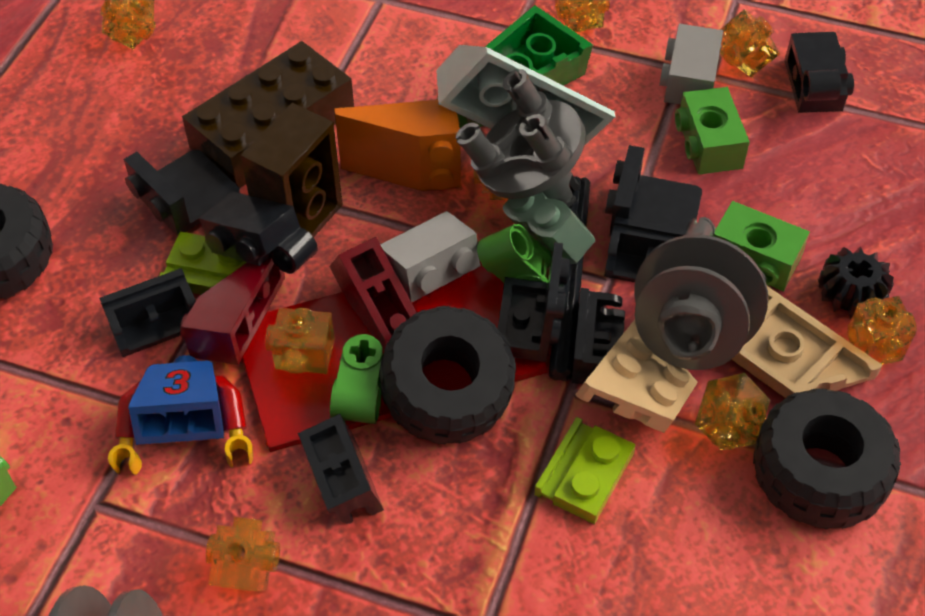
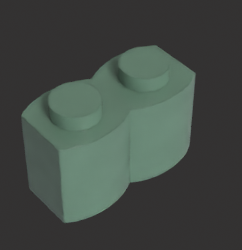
M543 192L527 198L508 199L503 205L505 214L514 224L523 226L533 238L552 253L554 242L563 243L562 258L570 259V264H577L595 242L593 234L564 202L557 199H548Z

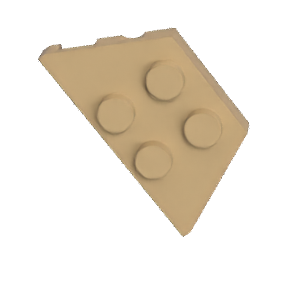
M768 286V309L764 322L756 335L744 344L739 353L732 358L733 361L784 398L796 392H804L810 389L837 391L875 379L882 368L881 363Z
M634 319L575 395L586 402H589L594 394L615 403L613 413L628 419L639 420L644 425L664 433L675 420L698 382L687 369L671 365L651 352L642 341Z

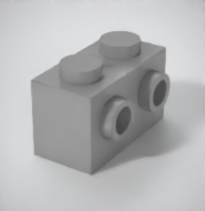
M685 24L678 25L676 39L668 38L665 60L671 61V64L663 63L660 86H666L664 102L681 105L683 92L712 89L714 87L723 30Z
M448 211L380 244L411 302L426 296L480 266L476 232Z

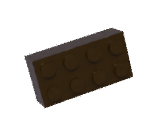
M301 41L183 115L182 120L190 150H200L241 188L246 185L241 154L250 142L255 141L269 127L274 117L280 115L291 103H294L332 121L335 125L334 108L354 107L352 78Z

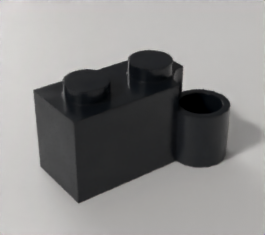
M836 32L791 33L784 62L798 113L843 111L847 97L853 94L854 77L852 73L847 71L845 48L840 47Z
M232 192L199 218L205 233V242L212 253L260 266L271 257L274 264L281 271L292 274L318 251L315 239L308 231L300 227L294 206Z

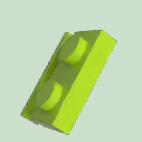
M180 231L167 258V267L164 273L161 272L159 276L182 268L192 293L202 295L247 262L212 253L205 242V236Z
M576 417L537 482L534 495L539 498L544 496L552 500L553 505L595 525L634 455L636 444L596 425L593 428L582 423L583 419Z

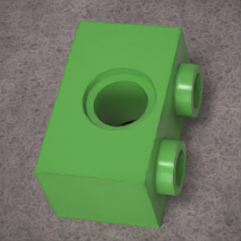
M728 87L683 92L680 108L675 110V125L678 132H683L686 156L689 160L693 159L698 175L743 169L750 141Z
M732 201L718 224L713 237L726 240L742 249L765 274L767 286L784 291L802 258L810 231Z

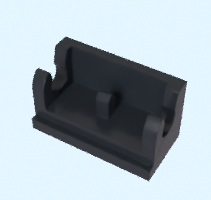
M615 216L604 277L635 282L639 268L648 254L660 244L685 235L687 229Z
M182 268L99 298L122 358L181 336L180 327L182 319L186 313L190 312L196 302Z
M581 288L571 383L583 384L624 333L625 311L603 307L606 305L621 307L623 303L621 296L611 293L591 292L588 288Z
M341 414L298 433L324 503L330 514L335 512L343 523L350 524L353 522L351 512L357 508L364 507L366 512L371 515L384 510L354 435Z

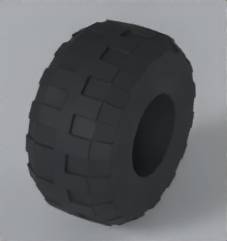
M1 183L0 299H7L15 296V293L27 289L44 272L49 264L48 261L52 254L53 243L48 222L37 201L26 194L25 191Z
M449 306L422 310L413 314L405 322H402L394 330L391 339L387 342L380 367V385L384 404L386 403L390 415L398 425L400 424L410 434L419 439L422 438L433 443L445 445L446 443L460 444L471 441V439L481 434L483 435L490 430L507 408L515 385V358H513L510 344L505 335L490 320L474 313V311ZM433 361H453L466 369L471 376L472 384L460 390L449 391L440 389L428 381L422 369Z
M810 389L787 396L786 399L777 403L769 411L758 433L753 464L755 465L756 479L760 488L767 495V499L776 508L786 513L788 517L816 528L843 529L868 520L885 503L899 475L901 450L898 439H896L890 424L874 407L864 400H859L851 396V394L838 390ZM819 448L828 450L838 456L846 467L834 468L825 466L814 460L805 449Z

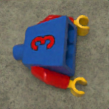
M190 355L179 356L173 363L149 366L141 381L124 393L118 402L115 438L119 439V444L110 450L108 454L109 464L119 475L121 462L125 458L130 457L129 470L133 475H136L141 470L142 460L133 449V440H135L136 445L220 439L224 438V432L229 433L230 437L225 444V455L228 465L233 467L231 454L237 449H244L248 452L249 464H251L253 461V447L251 441L246 436H243V430L247 426L240 391L224 376L214 375L212 362L208 360L197 361Z

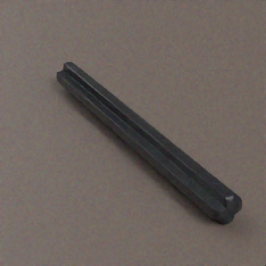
M575 176L574 178H576L580 189L575 191L569 186L572 194L577 199L569 208L587 227L591 182L586 177L579 178ZM584 256L577 264L569 265L567 284H559L560 286H565L566 302L563 320H561L558 346L552 345L549 376L553 380L569 381L572 378Z

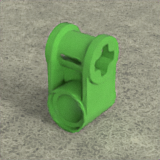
M513 224L482 238L478 242L477 253L482 266L502 282H505V277L548 282L546 273L547 268L551 265L552 253L533 238L520 224Z
M360 334L351 337L345 343L337 379H335L332 388L330 418L341 414L345 421L377 423L382 396L380 367L383 351L379 340L375 337Z

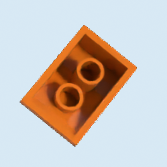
M438 100L334 108L341 169L420 191L461 187V149L456 140V134L460 129L458 115L456 112L439 105Z

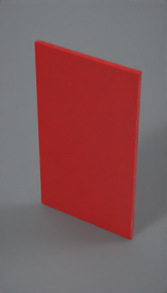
M480 262V266L411 303L417 313L439 306L465 308L487 318L498 329L504 282L488 272ZM343 292L267 312L242 357L266 437L265 445L269 448L270 452L301 444L299 432L330 418L331 393L334 381L337 379L345 343L356 335L367 334L372 336L348 303ZM515 358V382L548 373L547 362ZM433 361L422 369L428 381L440 389L449 391L460 390L472 384L471 376L466 369L453 361ZM382 396L378 421L392 418ZM345 421L349 429L370 424Z

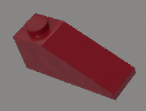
M374 237L339 254L329 267L348 303L371 335L379 340L384 351L394 330L417 312L377 237Z
M271 257L260 266L245 263L197 298L190 312L184 315L180 327L181 336L185 339L190 356L196 359L239 365L285 279V273L274 264Z

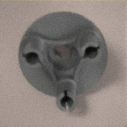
M519 69V75L514 70L504 78L503 87L516 103L517 109L496 123L486 136L477 123L464 125L456 134L457 143L469 155L471 166L478 174L482 183L494 195L506 199H521L543 192L548 199L560 200L570 207L577 199L572 194L569 186L575 191L580 189L571 169L580 158L585 145L586 132L584 123L570 105L561 101L548 100L544 93L537 91L525 70Z

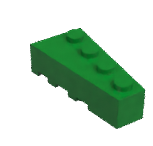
M534 5L485 47L564 86L585 75L593 44ZM457 113L460 128L468 123H477L480 128L484 126Z

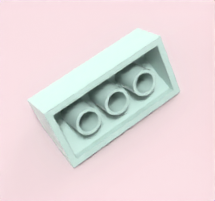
M459 45L436 70L439 105L490 129L507 114L517 109L516 103L503 87V80L514 70L519 75V69L526 71L536 90L544 93L548 100L564 102L578 113L585 127V145L615 118V111L487 47Z

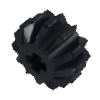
M861 246L854 253L843 247L837 255L830 254L829 258L825 260L823 270H821L818 278V287L822 289V301L833 302V312L840 309L847 310L850 319L857 311L868 318L875 309L881 310L887 303L894 285V277L889 274L890 263L878 262L877 252L871 255L864 254Z

